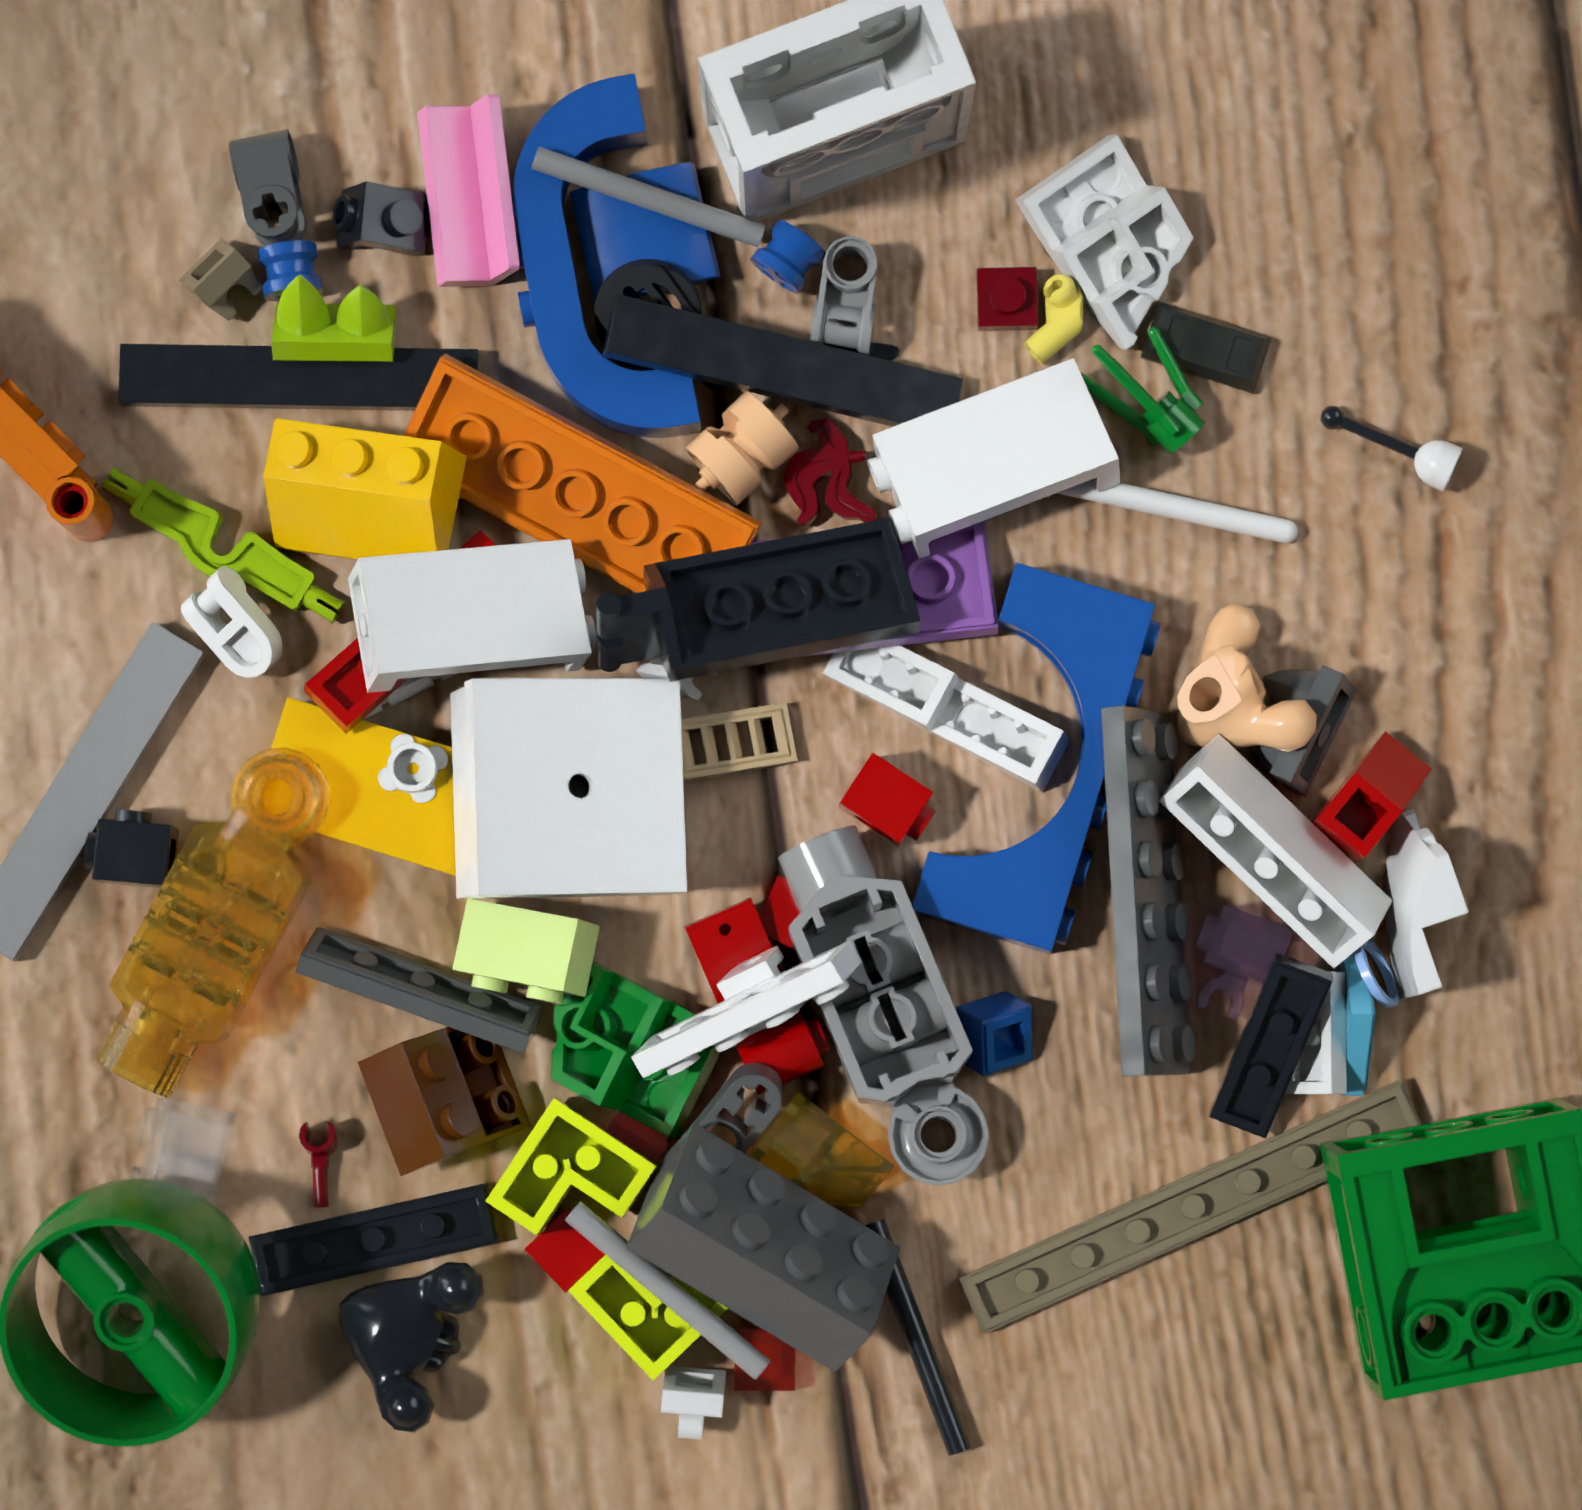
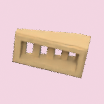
M787 702L681 719L683 784L798 762ZM772 719L778 752L766 754L760 721ZM748 723L754 756L742 757L736 725ZM725 728L731 760H718L713 730ZM701 732L707 763L695 765L689 734Z

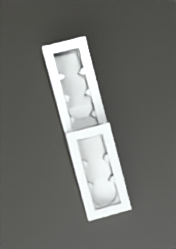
M900 645L833 653L823 672L825 677L1041 793L1044 791L1070 742V739L1063 730L963 681L954 672Z

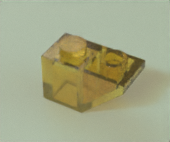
M798 1092L749 1155L831 1206L863 1207L894 1167L892 1163Z

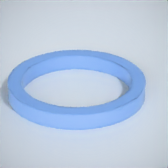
M1369 939L1354 952L1355 960L1371 994L1382 1007L1390 1009L1397 1006L1400 1002L1398 986L1384 955L1377 945ZM1365 950L1378 966L1385 981L1388 995H1386L1376 981L1368 964Z

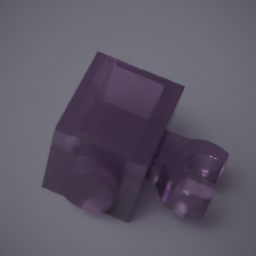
M1228 905L1219 907L1216 917L1206 913L1199 928L1194 948L1203 950L1199 965L1222 974L1218 978L1207 981L1200 987L1196 995V1007L1205 1009L1212 992L1221 990L1227 993L1230 998V1007L1227 1010L1226 1018L1235 1020L1240 1015L1244 1006L1243 995L1247 982L1259 987L1262 986L1275 952L1285 955L1294 930Z

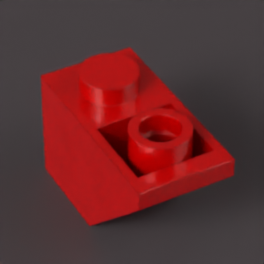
M1385 731L1311 822L1352 861L1357 862L1368 855L1403 812L1432 769Z

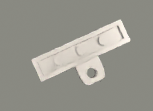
M849 940L783 973H780L777 965L784 958L778 946L740 963L716 984L725 1001L652 1035L631 1058L640 1074L645 1078L664 1068L669 1076L674 1075L695 1063L700 1058L698 1052L709 1046L714 1045L717 1052L724 1051L766 1027L772 1028L788 1020L812 997L817 1004H822L840 995L850 986L846 979L862 962L851 941Z

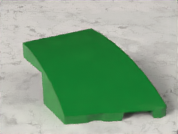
M594 961L592 962L586 996L582 997L564 993L562 1004L554 1006L553 1027L556 1031L557 1041L552 1050L551 1080L600 1107L621 1111L667 1138L679 1139L721 1052H717L714 1045L698 1052L700 1058L695 1063L674 1075L669 1076L663 1068L643 1078L631 1057L652 1035L698 1013Z

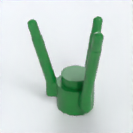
M1151 327L1148 331V336L1179 395L1177 399L1170 391H1167L1159 399L1155 400L1101 345H1094L1091 350L1092 354L1146 411L1140 415L1100 384H1097L1084 373H1081L1089 393L1137 428L1153 446L1160 443L1169 454H1172L1204 426L1205 421L1196 412L1203 402L1190 388L1158 328Z

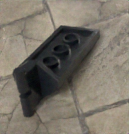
M891 517L643 565L646 591L617 596L614 593H604L596 601L598 666L603 671L613 672L619 669L621 664L660 657L670 682L919 633L921 623Z

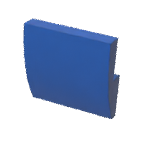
M692 162L669 165L626 175V177L704 203L695 164ZM584 187L570 191L595 301L601 285L615 269L625 263L639 259H656L670 263L682 270L692 280L694 285L721 278L710 231ZM658 285L663 293H671L665 287ZM630 286L624 288L628 297L637 299L649 295L644 288L638 292H635Z

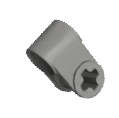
M855 236L842 237L834 241L827 249L823 261L819 297L816 296L810 341L828 346L857 349L858 353L869 356L875 312L873 298L877 275V255L873 247L864 239ZM845 255H854L865 262L867 271L862 278L856 281H846L836 275L833 269L834 264Z

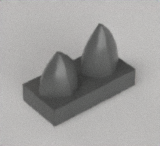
M1324 665L1321 666L1319 672L1305 669H1288L1263 677L1265 687L1276 704L1285 700H1305L1317 715L1316 732L1307 745L1291 752L1264 746L1250 747L1254 758L1263 769L1269 772L1284 788L1306 797L1357 692L1355 686L1343 673Z

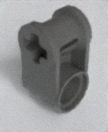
M286 129L229 141L230 158L241 195L244 217L257 240L263 246L284 241L302 240L306 232V219L299 187L300 173L289 130ZM281 209L284 214L279 216V226L270 228L267 223L272 220L271 211Z

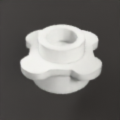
M408 734L396 736L390 744L392 753L388 758L387 767L380 770L378 781L386 791L398 789L411 794L415 802L426 803L435 796L436 790L433 784L438 771L445 768L448 763L447 754L439 746L427 748L415 743L412 736ZM410 763H416L419 766V771L416 774L408 773L407 766Z

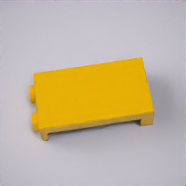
M287 697L250 812L257 817L279 824L284 823L436 870L456 878L452 747L410 735L415 743L427 748L433 746L441 747L448 757L446 767L438 771L434 781L435 796L426 803H417L413 800L411 794L398 789L386 791L378 781V774L381 769L387 767L388 758L392 753L390 748L391 741L396 736L407 733L361 720L345 734L319 706ZM410 763L407 766L408 773L416 774L419 771V766L416 763Z

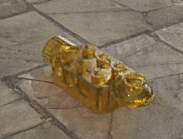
M286 747L265 749L248 758L234 777L230 790L232 814L228 821L198 822L194 824L109 983L110 988L122 1004V1008L102 1043L95 1060L118 1076L150 1092L170 1098L200 1043H217L229 1038L312 882V878L300 858L290 849L292 846H296L311 838L325 822L330 806L329 783L320 766L303 752ZM276 780L285 781L293 793L291 806L280 815L272 814L267 810L263 799L265 789Z

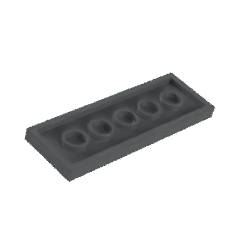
M1129 706L1101 708L1121 1072L1122 1076L1191 1074L1190 1062L1194 1059L1196 1051L1195 1035L1191 1026L1188 1025L1187 1001L1192 994V977L1188 966L1184 964L1183 940L1188 935L1189 919L1185 906L1181 904L1180 879L1183 878L1185 873V856L1181 845L1177 843V818L1159 802V799L1174 778L1173 759L1178 753V735L1174 725L1170 723V714Z

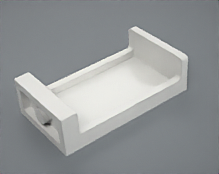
M1074 358L872 434L876 457L867 460L878 492L881 494L890 491L897 507L889 510V516L892 519L899 542L904 544L911 541L918 559L930 555L928 544L934 539L1086 481L1093 480L1098 492L1120 484L1118 455Z
M571 539L358 558L348 577L367 693L391 691L397 679L557 663H565L567 672L578 671L591 655V651H594L596 647L594 620L591 615L584 614L581 594H584L586 587L585 569L580 558L574 559Z

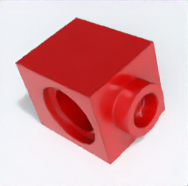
M873 752L839 803L841 810L898 847L906 835L917 841L936 812L927 806L933 791Z

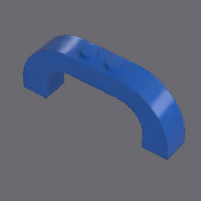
M635 73L599 80L568 94L542 116L526 139L518 159L513 184V203L518 229L516 238L520 263L519 269L525 268L529 291L518 292L524 328L536 326L540 347L549 372L566 398L577 409L602 426L620 433L644 438H668L702 432L692 378L660 370L636 371L626 369L610 362L597 351L590 341L585 328L565 220V198L570 182L531 169L539 146L588 163L597 156L608 152L648 145Z

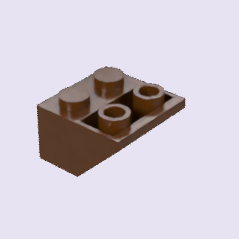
M446 1027L400 1042L357 1062L400 1176L531 1127L501 1045Z

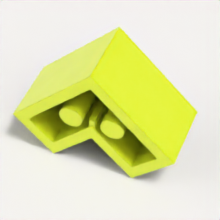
M553 1098L486 1199V1202L535 1235H539L544 1230L572 1186H575L623 1218L642 1192L658 1165L559 1099Z
M606 1255L568 1290L652 1380H655L701 1335ZM675 1276L671 1277L718 1317L728 1309Z

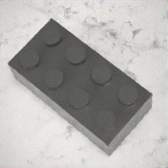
M695 1123L691 1125L659 1162L626 1246L629 1250L834 1372L872 1336L900 1250L899 1246Z

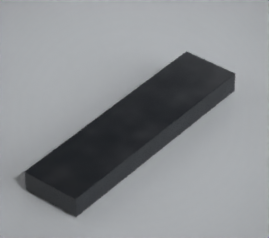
M483 1183L249 1236L251 1253L259 1278L260 1295L265 1296L499 1243L493 1207L486 1202L490 1195L488 1184Z

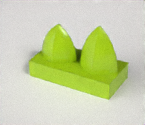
M299 274L287 285L276 306L271 340L273 360L393 362L397 330L396 305H384L379 297L363 285L353 289L343 299L341 304H326L319 291Z

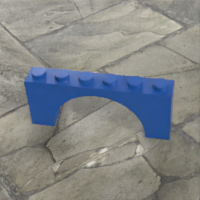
M1016 562L998 618V628L1024 639L1038 649L1058 670L1067 684L1074 699L1081 729V752L1077 775L1070 793L1057 814L1038 832L1024 841L1004 850L977 856L945 855L929 851L912 903L915 914L1045 954L1052 952L1054 942L1066 944L1075 915V910L1065 907L1072 884L1080 887L1083 886L1093 853L1082 849L1089 826L1100 829L1107 808L1106 793L1099 792L1105 774L1101 708L1114 706L1137 707L1144 683L1143 679L1134 677L1140 654L1151 657L1161 626L1160 622L1151 620L1155 604Z

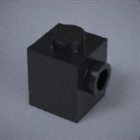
M116 810L115 820L98 819L97 833H88L84 853L85 868L93 869L92 880L100 883L173 889L179 829L171 825L152 824V813Z

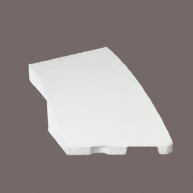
M1108 135L1015 199V202L1062 274L1071 277L1074 283L1082 290L1083 303L1115 343L1121 349L1127 350L1135 343L1138 337L1135 332L1152 302L1159 300L1167 286L1171 268L1181 261L1194 237L1165 187L1146 185L1118 135Z
M1412 809L1401 813L1395 820L1385 868L1384 893L1393 900L1385 914L1386 937L1391 965L1401 999L1442 987L1422 928L1469 913L1448 853L1441 844L1436 842L1428 828L1420 829L1416 813Z

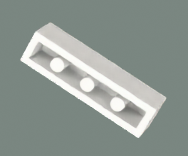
M1220 734L1216 735L1180 767L1159 799L1163 806L1333 969L1375 935L1393 901Z

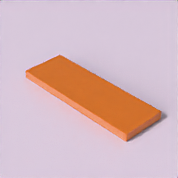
M447 354L440 357L403 435L442 441L467 456L459 494L460 499L541 542L571 539L574 559L580 558L584 565L636 593L646 591L643 565L751 545L763 523Z

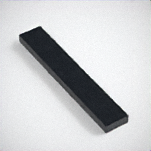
M617 294L613 299L602 354L603 357L891 427L959 402L963 382L962 378Z
M120 344L118 403L121 406L415 411L441 356L447 354L479 371L478 349L394 348L393 362L273 360L272 346Z

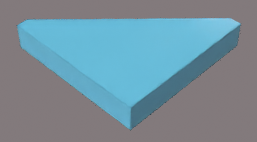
M1353 952L1340 963V972H1345L1347 1094H1342V1096H1363L1364 1091L1367 1089L1376 1017L1373 995L1361 976Z

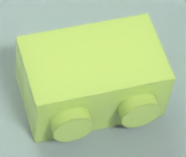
M467 899L452 970L473 975L471 987L507 994L510 982L528 986L527 998L562 1004L564 993L582 997L586 996L600 926L576 918Z

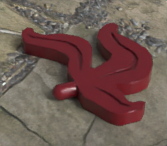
M829 419L811 421L806 428L811 433L818 432L822 448L820 450L806 449L796 453L790 460L784 475L785 487L801 510V515L797 519L798 524L802 527H808L816 520L820 512V505L815 486L820 480L830 474L832 476L827 486L825 500L827 506L835 515L845 520H858L863 523L877 520L876 511L853 497L848 489L853 476L851 463L865 461L867 459L866 451H850L849 442Z

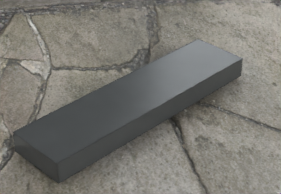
M321 927L315 929L301 952L295 971L298 974L523 1054L533 1037L543 1011L541 1005L510 994L471 987V980Z

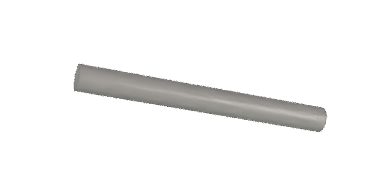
M540 146L536 151L531 167L532 170L757 248L762 240L765 230L764 224Z
M581 1201L565 1219L569 1225L754 1380L770 1363L771 1360L661 1268L626 1248L628 1241Z

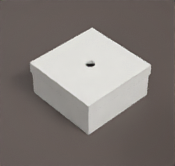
M640 678L470 679L464 682L465 687L450 693L456 899L656 896L687 892L680 680L670 682L669 679Z

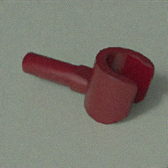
M329 1121V1138L322 1146L315 1147L309 1144L310 1127L308 1122L301 1126L299 1132L300 1143L307 1153L311 1155L314 1207L329 1206V1155L334 1153L339 1142L338 1133Z

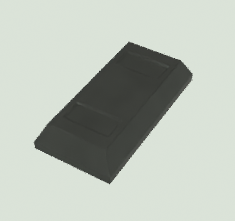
M1158 301L1150 328L1156 327L1159 329L1182 372L1254 394L1272 337ZM1147 335L1140 358L1163 365L1151 339Z

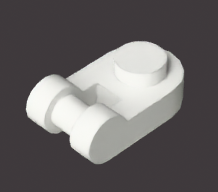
M225 566L220 567L208 578L207 589L203 592H194L182 603L181 612L185 620L223 664L236 675L245 678L257 677L275 666L280 659L283 644L279 631L246 593L244 580L233 569ZM220 608H223L232 618L230 623L226 624L220 617Z

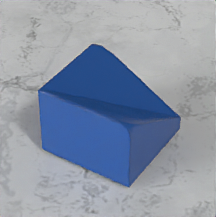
M999 992L956 1007V1012L973 1050L965 1066L984 1077L1033 1060L1030 1004L1009 992Z

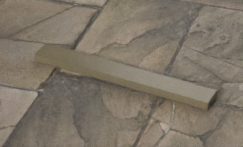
M1395 1081L976 1269L958 1279L983 1334H986L1326 1181L1320 1143L1409 1127L1421 1123L1402 1081Z

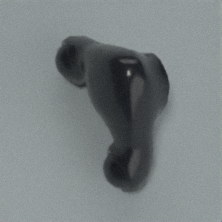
M446 1262L423 1275L368 1285L351 1292L339 1304V1322L344 1337L356 1360L371 1380L381 1417L397 1431L415 1433L430 1422L434 1403L426 1387L415 1380L414 1376L422 1371L433 1373L439 1370L451 1355L459 1352L461 1342L458 1339L459 1323L450 1313L459 1315L474 1311L484 1294L482 1276L467 1263Z

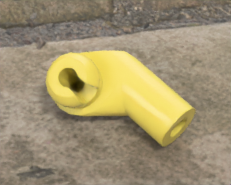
M1065 274L1054 275L1045 282L1043 294L1045 296L1046 323L1023 342L1030 355L1041 365L1075 338L1083 328L1082 290L1074 283L1071 277Z

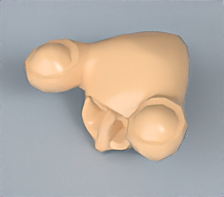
M1233 603L1220 608L1209 622L1205 640L1195 667L1186 677L1177 695L1179 710L1176 724L1179 740L1197 748H1203L1216 735L1220 734L1235 749L1264 746L1291 752L1306 746L1316 732L1317 715L1305 700H1285L1270 707L1264 704L1263 700L1266 694L1264 685L1252 667L1251 660L1246 655L1256 643L1261 627L1253 609Z

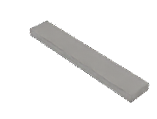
M153 621L0 866V954L12 961H17L83 855L88 833L97 832L98 819H105L206 656L203 651Z

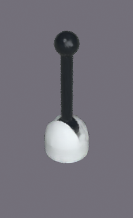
M1337 406L1326 407L1320 416L1322 425L1327 429L1333 430L1340 427L1414 459L1416 473L1422 479V482L1444 492L1463 450L1462 447L1445 440L1430 441L1420 448H1416L1345 417L1343 411Z

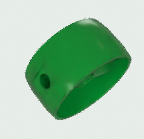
M138 1178L111 1181L90 1188L58 1207L43 1221L14 1261L8 1274L0 1303V1349L7 1371L18 1391L38 1414L49 1423L74 1437L91 1443L118 1447L142 1446L171 1438L194 1425L220 1402L234 1383L249 1354L257 1331L260 1307L259 1278L254 1259L243 1236L229 1218L211 1202L184 1187L159 1180ZM113 1226L130 1227L158 1235L184 1250L204 1269L220 1295L228 1320L229 1351L227 1362ZM40 1253L94 1316V1329L100 1340L109 1348L124 1352L158 1394L132 1393L100 1383L81 1372L59 1351L45 1329L36 1299V1269ZM129 1303L136 1306L141 1311L143 1319L132 1320L121 1313L118 1304Z

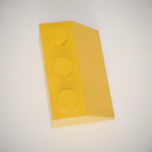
M275 418L263 474L274 545L282 550L356 561L362 557L449 550L467 456L442 441Z

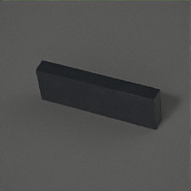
M1275 952L1210 1108V1118L1266 1139L1332 984L1333 973Z

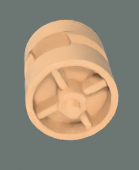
M744 392L722 414L724 424L722 428L707 427L684 448L691 460L700 469L698 473L701 475V478L694 486L703 491L709 486L714 490L717 488L733 504L738 505L761 483L760 470L762 468L775 470L799 449L798 444L784 427L785 424L782 421L789 413V410L781 403L773 411L770 407L767 408L750 392Z

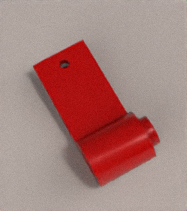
M751 897L684 926L718 1004L725 1001L716 984L740 963L773 948ZM779 963L777 965V968L779 969L780 973H783V970ZM800 1009L794 1016L772 1028L766 1027L736 1044L744 1065L748 1063L765 1064L777 1072L782 1084L823 1067L824 1064L820 1055L831 1051L817 1018L815 1017L805 1022ZM759 1084L755 1091L759 1095L764 1093L766 1088Z

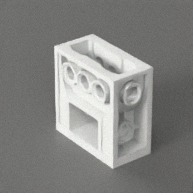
M847 0L698 58L703 120L742 217L756 222L966 142L976 81L943 0Z

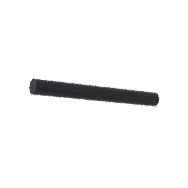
M885 1218L864 1225L894 1243ZM898 1255L886 1292L948 1456L955 1455L970 1449L971 1445Z

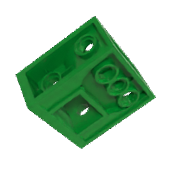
M1554 1098L1320 1143L1364 1382L1383 1401L1582 1363V1108ZM1505 1149L1517 1212L1415 1232L1403 1168ZM1552 1291L1549 1305L1544 1310L1537 1312L1540 1298ZM1492 1303L1490 1316L1484 1322L1476 1324L1479 1310L1484 1305ZM1433 1315V1322L1430 1328L1425 1333L1415 1336V1328L1418 1322L1425 1316Z

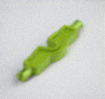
M116 467L112 468L108 475L125 485L127 489H123L105 478L102 484L104 491H108L132 505L130 514L134 518L177 542L189 562L208 577L214 574L220 567H229L241 576L245 584L252 586L289 609L297 612L303 605L330 621L331 624L336 622L339 615L320 604V602L323 601L336 610L343 611L346 602L316 586L317 577L311 571L285 557L253 532L243 534L241 541L236 543L229 554L217 555L214 551V543L219 535L220 527L224 524V518L218 511L179 495L153 479H149L143 485L119 471Z

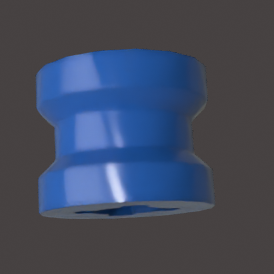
M777 220L771 229L772 239L765 248H758L750 260L755 267L772 281L786 290L798 294L805 285V273L810 266L819 265L826 253L822 247L804 232L783 220Z
M306 240L284 241L266 245L257 251L259 263L266 269L267 281L262 286L265 300L279 302L287 285L299 274L308 280L320 294L323 292L322 279L314 272L313 262L318 257L315 242Z

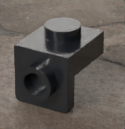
M368 181L342 190L341 196L335 203L332 217L333 227L337 230L336 246L338 248L349 250L362 245L411 256L421 255L426 252L429 221L427 194Z

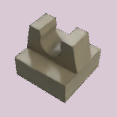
M222 239L179 279L194 297L228 321L237 314L236 310L227 301L226 295L230 287L238 284L242 285L244 289L254 296L262 289L260 282L250 268L249 262L234 247Z

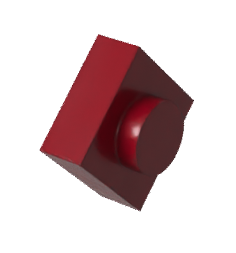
M1037 267L977 268V331L1037 330Z

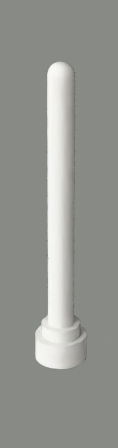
M1089 480L1057 493L1281 543H1290L1298 535L1297 525L1288 519L1124 483L1098 492L1093 480Z

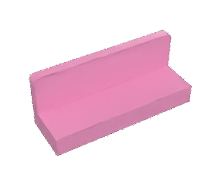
M485 95L471 106H425L417 112L437 286H493L519 270L520 266L499 95Z

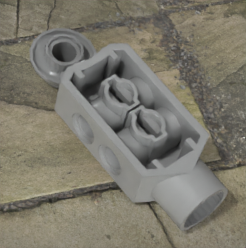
M855 825L839 828L801 843L778 857L800 911V914L788 927L789 936L800 963L802 964L849 940L862 960L859 966L846 979L850 985L849 988L835 998L818 1004L858 1103L891 1108L893 1114L891 1116L888 1139L891 1154L903 1172L918 1182L937 1186L959 1182L974 1172L985 1156L989 1132L986 1117L976 1101L960 1089L955 1088L952 1083L971 1057L973 1050L903 883L899 880L878 879ZM937 1119L950 1124L956 1136L952 1148L940 1153L927 1149L922 1143L920 1135L925 1124Z

